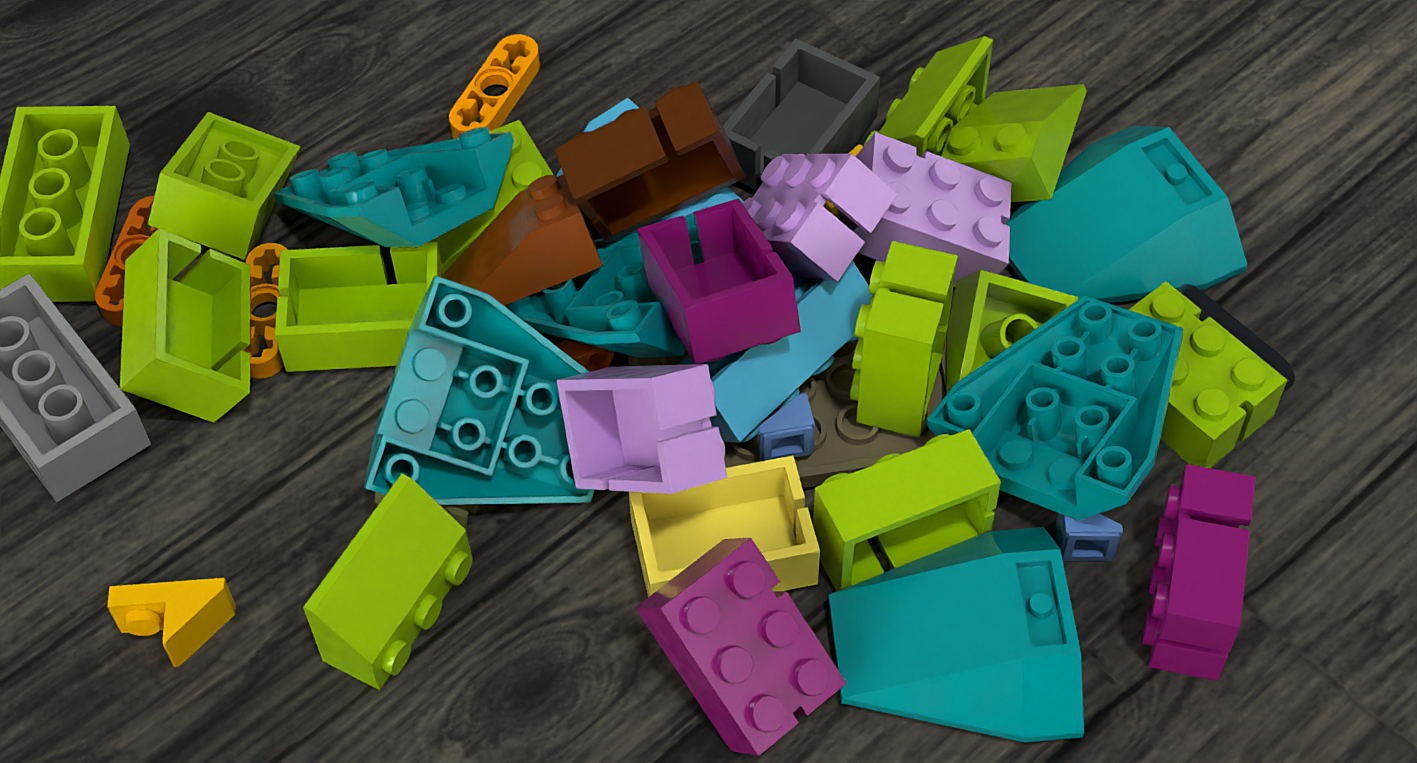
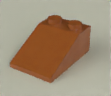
M564 174L558 177L546 175L534 180L528 186V189L520 191L444 272V277L447 280L487 293L505 306L603 265L585 214L574 201Z

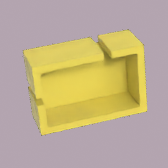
M794 456L726 468L727 478L673 494L629 492L631 522L648 597L723 539L752 538L780 581L772 588L773 591H786L817 585L820 549L808 507L805 508V495Z

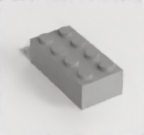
M29 273L0 290V427L57 503L145 449L151 443L136 408Z

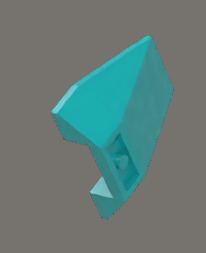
M1133 125L1091 143L1061 170L1052 200L1027 201L1005 223V225L1010 226L1009 265L1021 281L1078 297V300L1084 296L1106 303L1143 299L1165 281L1175 289L1183 284H1191L1200 290H1205L1246 271L1248 265L1228 197L1170 127Z
M480 127L460 134L459 138L390 151L380 149L362 156H357L355 151L346 152L328 159L329 167L320 172L318 169H310L289 178L291 185L273 194L276 203L384 247H419L494 208L514 140L511 132L489 133L488 127Z
M689 214L685 216L694 265L702 263L694 214ZM637 230L607 244L603 238L594 240L603 265L602 267L505 305L507 309L541 334L637 358L683 356L686 351L661 302L658 301L648 284Z
M434 276L408 330L374 432L364 488L386 495L401 473L411 477L439 505L591 502L595 490L576 489L557 386L558 379L589 371L489 294Z
M1084 296L955 383L928 417V428L936 436L942 434L954 435L970 429L1000 479L1001 491L1077 521L1125 505L1155 465L1182 343L1183 328Z
M1044 527L988 531L828 595L836 665L846 681V684L840 688L842 704L1020 742L1083 737L1081 650L1061 550Z

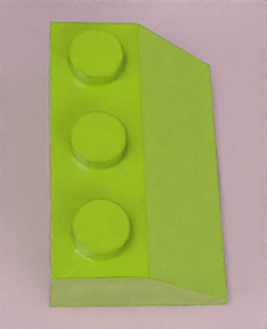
M983 36L936 52L925 68L919 67L915 71L902 100L899 98L894 100L888 110L885 124L879 132L872 131L865 144L877 132L917 147L916 155L919 157L925 151L941 156L951 128L985 100L993 39Z
M403 473L398 477L303 607L322 660L379 691L390 675L395 676L404 668L410 656L412 643L422 629L428 630L435 623L442 608V600L453 584L458 586L465 580L473 561L466 530L420 485Z

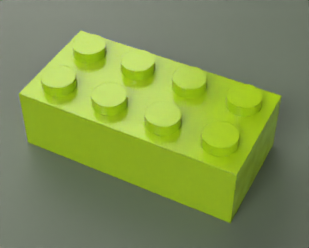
M116 106L16 108L0 175V290L30 273L52 302L96 301L95 291L107 263L130 143Z

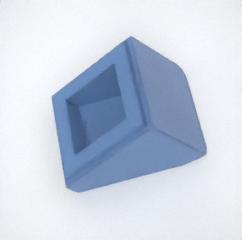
M802 393L795 397L759 426L758 456L760 461L792 455L799 457L814 453L815 422L807 393Z
M1060 513L1057 515L1055 524L1057 545L1061 550L1063 561H1112L1115 558L1123 534L1121 524L1101 514L1077 521Z

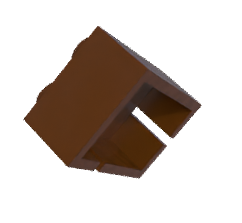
M698 81L669 90L663 97L655 100L656 107L648 111L645 106L639 109L627 110L621 113L616 120L591 132L579 133L572 137L568 143L554 149L574 201L586 217L591 220L592 225L606 244L746 178L725 129Z

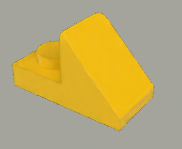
M225 578L109 586L107 607L121 633L150 636L158 633L159 630H163V646L174 667L182 665L235 615L236 604Z

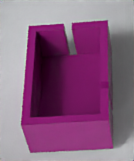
M739 198L693 212L702 263L694 265L687 222L683 215L637 229L648 284L658 301L661 302L667 317L695 364L721 360L729 354L760 344H772L783 337L801 332L793 276L778 254L773 252L771 244Z
M1186 464L1180 484H1169L1164 513H1160L1156 527L1154 546H1159L1157 561L1153 562L1148 585V594L1153 595L1151 610L1146 612L1141 639L1142 644L1151 645L1150 668L1218 681L1228 658V652L1231 651L1241 625L1250 530L1240 529L1239 526H1249L1251 522L1255 476Z
M752 538L723 539L636 606L635 609L729 749L734 752L759 756L799 723L793 714L808 716L842 688L846 681L787 591L772 590L780 581Z

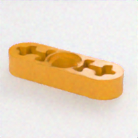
M514 34L503 38L496 45L449 113L453 139L459 138L460 134L475 128L488 127V130L492 131L501 127L540 69L538 45L534 39L526 35ZM510 59L515 60L512 65H510ZM498 84L508 88L504 94L499 96H488L483 93L484 89L491 85ZM479 115L481 123L475 122Z
M265 243L255 247L248 254L245 262L250 265V345L243 351L250 353V377L257 379L273 376L284 366L275 338L276 312L265 318L252 315L257 305L264 302H274L277 304V297H281L278 290L280 251L288 249L277 243ZM277 264L272 269L271 279L273 284H267L263 272L268 271L269 265ZM258 335L264 336L268 349L263 350L261 357H253L252 355L257 354L259 351L260 340Z

